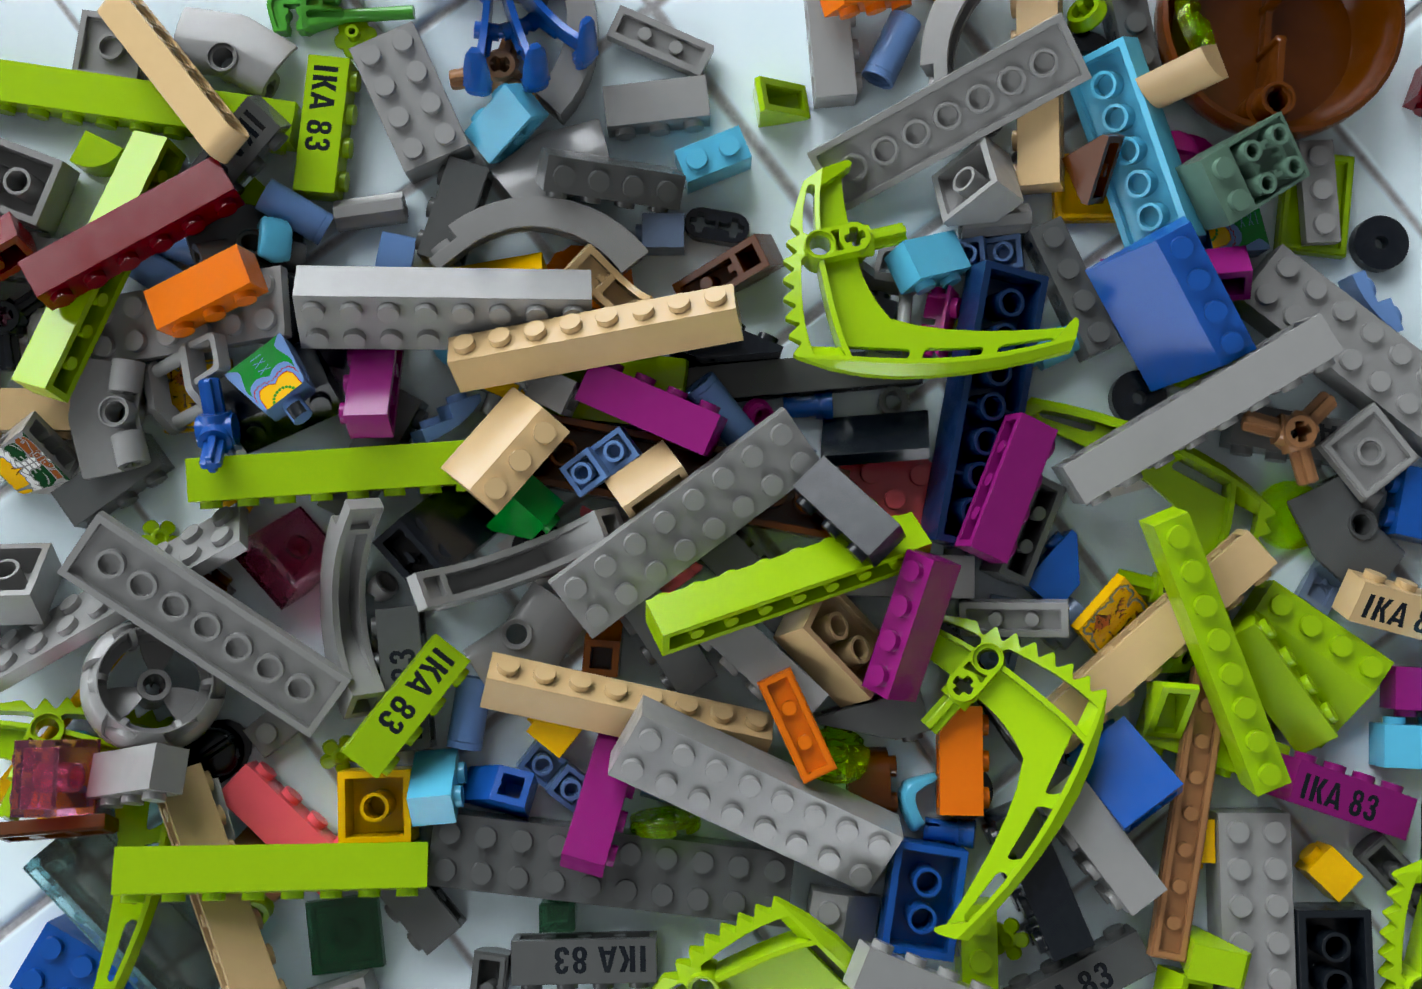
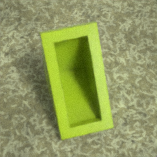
M764 76L754 78L753 99L758 128L806 121L811 118L805 85Z
M1158 680L1147 682L1144 720L1145 736L1181 739L1199 695V685Z
M1192 924L1186 963H1179L1187 979L1243 989L1252 954Z

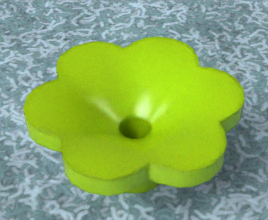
M368 22L346 23L338 26L339 33L335 36L334 43L337 48L343 50L347 58L353 59L349 48L376 37L377 32L368 25Z

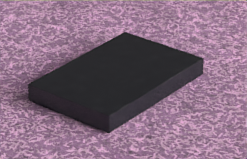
M928 410L823 419L820 457L824 455L835 466L930 458Z

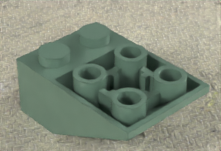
M1282 111L1200 152L1175 168L1205 231L1234 224L1310 176V172Z

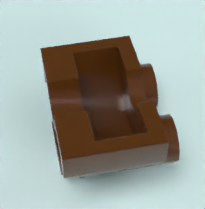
M886 747L844 748V763L847 761L850 766L844 765L845 777H847L845 779L846 790L897 813V792L891 791V777L897 776L896 756L888 755Z

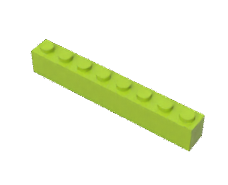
M134 130L88 223L178 175L187 156L168 137ZM132 270L124 271L111 278L101 288L91 289L82 294L66 307L57 308L53 311L46 307L11 380L35 394L68 403Z
M464 440L224 456L222 466L215 473H210L207 469H201L199 465L200 458H185L188 502L200 503V509L223 508V501L237 500V507L260 506L259 499L274 498V504L297 503L296 496L307 495L311 496V502L332 501L333 494L347 493V499L370 498L369 491L380 490L384 491V497L405 496V489L420 488V494L442 493L441 486L456 485V492L467 491L440 468Z
M1172 506L1139 520L1240 784L1259 797L1292 783L1189 512Z
M912 511L899 516L893 515L891 517L901 525L906 537L876 567H873L866 559L862 563L857 561L846 549L849 545L848 542L841 536L836 540L831 536L819 543L804 548L797 547L786 554L771 559H761L753 565L738 570H728L720 576L705 581H695L685 588L670 593H659L652 599L646 600V623L663 657L899 575L907 549L930 553L932 542Z
M428 842L114 847L111 895L121 896L120 903H145V896L162 895L161 902H185L186 895L202 894V901H226V894L242 893L241 900L251 901L265 900V893L281 892L282 900L304 899V892H320V899L343 898V891H358V898L381 897V890H396V897L418 896V889L427 888Z

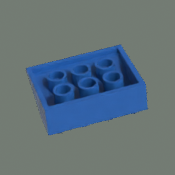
M1185 216L1085 270L1151 392L1222 367L1257 349L1196 231Z

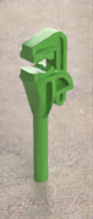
M267 0L266 4L273 32L284 37H291L292 34L290 22L293 19V14L289 9H296V13L299 16L296 22L298 33L301 36L308 37L346 23L414 20L416 16L414 5L344 9L339 7L342 0Z

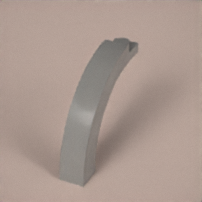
M564 0L567 13L566 24L573 30L579 32L580 21L585 16H590L595 20L597 46L599 48V27L595 0ZM563 43L557 62L550 72L551 80H549L548 87L543 91L535 93L544 109L563 126L574 114L584 98L592 80L597 61L596 57L594 62L586 69L576 70L575 64L572 61V53L575 50Z
M981 0L934 1L926 21L920 50V67L926 76L929 77L928 85L954 71L955 55L961 33L973 10Z
M526 196L499 200L481 206L449 224V231L455 239L450 242L446 238L438 243L431 250L433 256L429 258V261L433 267L450 268L466 254L490 240L504 235L523 232L558 235L583 246H586L587 243L592 244L622 275L642 261L649 251L623 225L596 209L566 199Z
M379 497L345 499L340 515H331L323 547L320 574V619L325 658L354 676L336 701L343 719L368 716L386 693L371 649L365 597L370 548L384 510Z
M617 506L593 510L548 534L541 535L516 546L470 561L415 572L406 577L418 612L432 609L440 611L508 591L561 571L624 523Z

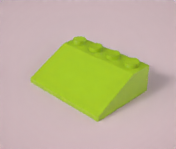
M1275 580L1265 581L1255 586L1233 619L1235 620L1245 613L1254 610L1260 619L1266 617L1277 633L1275 640L1280 647L1288 646L1298 662V665L1295 667L1301 675L1307 673L1318 689L1316 694L1322 704L1327 701L1339 718V721L1335 722L1337 731L1375 693L1394 664L1392 660Z

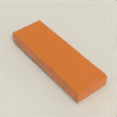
M789 666L757 681L758 687L803 783L806 784L838 769L791 667Z

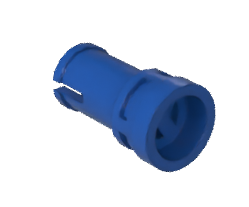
M832 391L814 393V396L783 397L784 408L791 418L816 417V419H833Z
M925 817L923 840L955 843V846L974 849L976 820L958 819L957 821Z

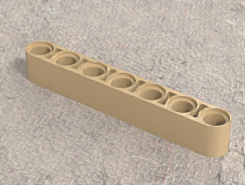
M105 0L97 10L100 17L201 147L215 160L228 164L250 137L248 131L143 0Z

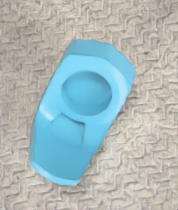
M262 217L256 228L259 229L258 256L270 263L290 261L293 241L292 227L287 220L276 217Z
M935 772L906 779L898 788L899 809L910 831L915 832L925 824L916 804V793L938 779Z

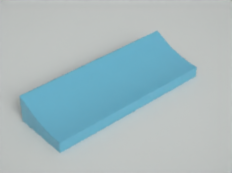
M1122 36L1085 55L1083 59L1092 78L1070 89L1087 141L1089 143L1102 134L1124 135L1106 193L1124 248L1183 216L1191 222L1198 237L1207 235L1175 169L1182 162L1163 108L1159 109L1150 104L1135 78L1149 72L1138 37Z

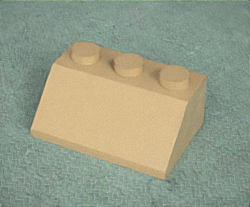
M512 387L440 468L493 514L497 515L570 431L542 406Z
M845 594L784 614L773 639L829 694L831 699L840 708L872 700L874 692L863 687L862 684L880 631Z

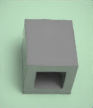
M562 374L528 380L526 382L527 391L525 395L542 406L572 418L579 404V401L574 398L581 383Z

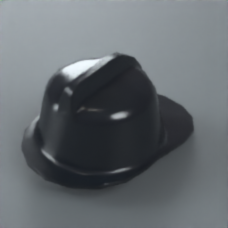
M230 719L214 721L204 735L183 747L190 749L187 767L201 762L203 770H208L212 778H219L220 784L248 762L252 753V742L243 732L245 728L240 723Z

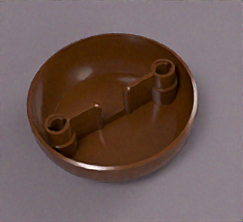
M1157 0L1154 13V34L1162 65L1201 46L1216 44L1229 78L1183 99L1197 114L1211 124L1229 133L1237 134L1282 111L1294 140L1319 134L1342 123L1367 104L1382 88L1397 63L1405 32L1404 0Z

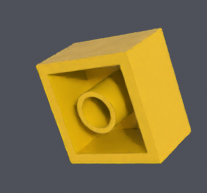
M412 765L395 766L388 776L381 773L378 779L362 767H350L337 772L338 843L413 842L420 837L419 826L412 827L406 800Z

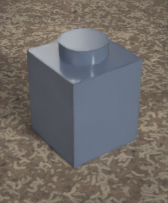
M642 213V224H636L635 236L649 251L647 256H685L684 213Z

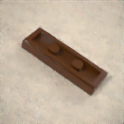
M106 813L0 822V840L8 843L106 835L119 832V819Z

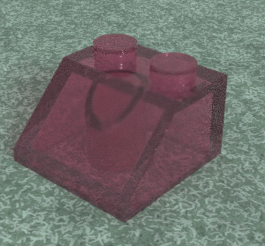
M299 506L248 536V551L235 557V559L274 603L283 610L305 596L320 583L321 561L326 534L308 513Z
M101 739L15 740L14 753L12 755V790L9 797L11 805L10 817L51 818L97 814L98 800L86 798L93 754L100 752Z

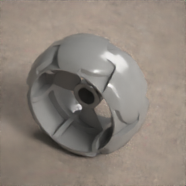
M127 621L108 630L90 649L82 666L80 676V702L83 713L92 729L104 741L117 748L122 749L151 743H161L183 748L198 740L214 723L224 703L227 684L194 663L200 679L199 692L183 687H171V678L163 670L170 661L174 649L131 621ZM140 645V651L148 670L139 676L136 687L107 689L108 676L115 662L124 653L134 651ZM148 684L150 688H152L153 684L160 686L159 694L150 695L146 693L147 688L145 686ZM138 704L148 710H155L166 704L176 720L166 727L143 728L131 724L126 716Z

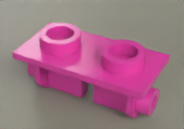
M948 285L946 294V290L941 287H935L931 290V293H927L923 317L935 320V324H922L921 326L953 330L955 318L959 316L961 298L952 286ZM926 351L923 357H933L935 352L940 358L948 357V353L952 351Z

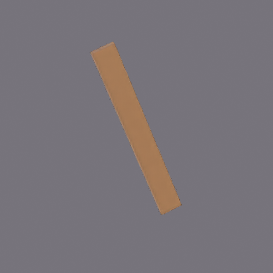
M1191 666L1188 683L1198 684L1200 692L1182 738L1179 740L1174 772L1184 784L1183 792L1170 801L1158 874L1159 879L1168 890L1154 900L1146 954L1151 957L1186 963L1221 739L1220 730L1194 666Z

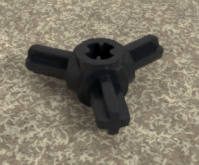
M32 289L15 301L10 297L0 301V321L3 320L4 314H9L12 318L7 320V326L2 327L0 324V369L2 371L12 372L16 370L22 358L19 339L24 337V327L29 324L27 318L38 308L46 306L36 297Z

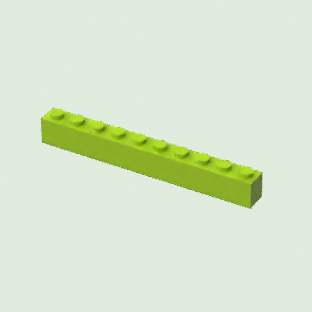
M0 59V114L15 116L16 112L27 113V116L41 121H49L50 117L61 118V121L76 126H83V122L95 123V126L110 131H116L117 127L129 128L131 132L134 130L150 134L151 132L163 133L165 137L180 141L184 140L185 136L194 138L149 80ZM215 90L232 113L237 110L247 96H253ZM262 97L292 125L285 133L288 136L287 141L277 151L273 152L271 150L269 153L286 155L287 151L297 152L302 109L294 101Z

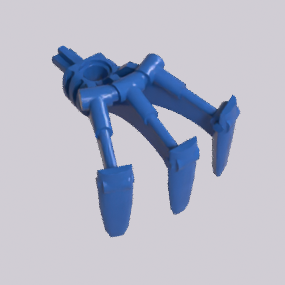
M480 0L483 3L481 21H475L474 39L479 40L477 47H471L465 54L463 86L466 92L472 96L486 97L492 93L493 81H491V74L486 60L490 57L492 41L499 42L500 38H504V41H512L517 54L521 55L524 61L521 79L523 90L527 93L543 91L548 87L549 80H551L549 63L545 49L538 42L532 43L529 46L526 39L528 31L535 32L540 28L552 38L560 39L575 50L572 53V61L575 64L576 70H583L591 65L599 55L595 20L590 16H585L580 21L579 32H577L557 17L542 0H519L522 7L528 12L523 18L518 17L513 0H502L508 22L497 24L492 23L493 0Z

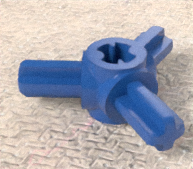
M209 377L198 381L203 413L195 418L194 433L197 445L202 449L199 461L201 469H207L210 473H215L223 464L224 454L228 456L236 455V452L242 450L243 446L240 443L241 432L237 415L232 413L231 410H225L221 381L219 378Z

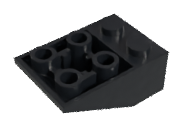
M742 324L743 341L669 354V357L688 359L689 365L692 367L772 360L781 358L783 346L778 345L779 340L767 333L759 332L757 336L745 331L746 326Z
M456 485L443 486L442 493L432 494L399 518L372 543L407 582L406 577L415 572L468 561L499 532L491 531L486 527L495 514L468 491L456 492Z

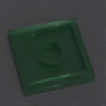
M358 895L343 896V898L311 900L305 903L312 976L384 967L386 965L379 897L358 898Z

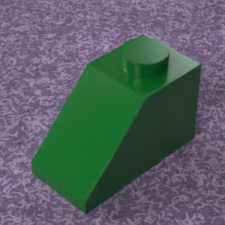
M532 475L504 508L491 519L486 527L491 531L532 540L541 530L548 534L561 518L556 513L565 502Z

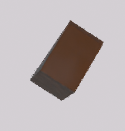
M1102 134L1062 158L1082 204L1096 205L1104 203L1124 135Z

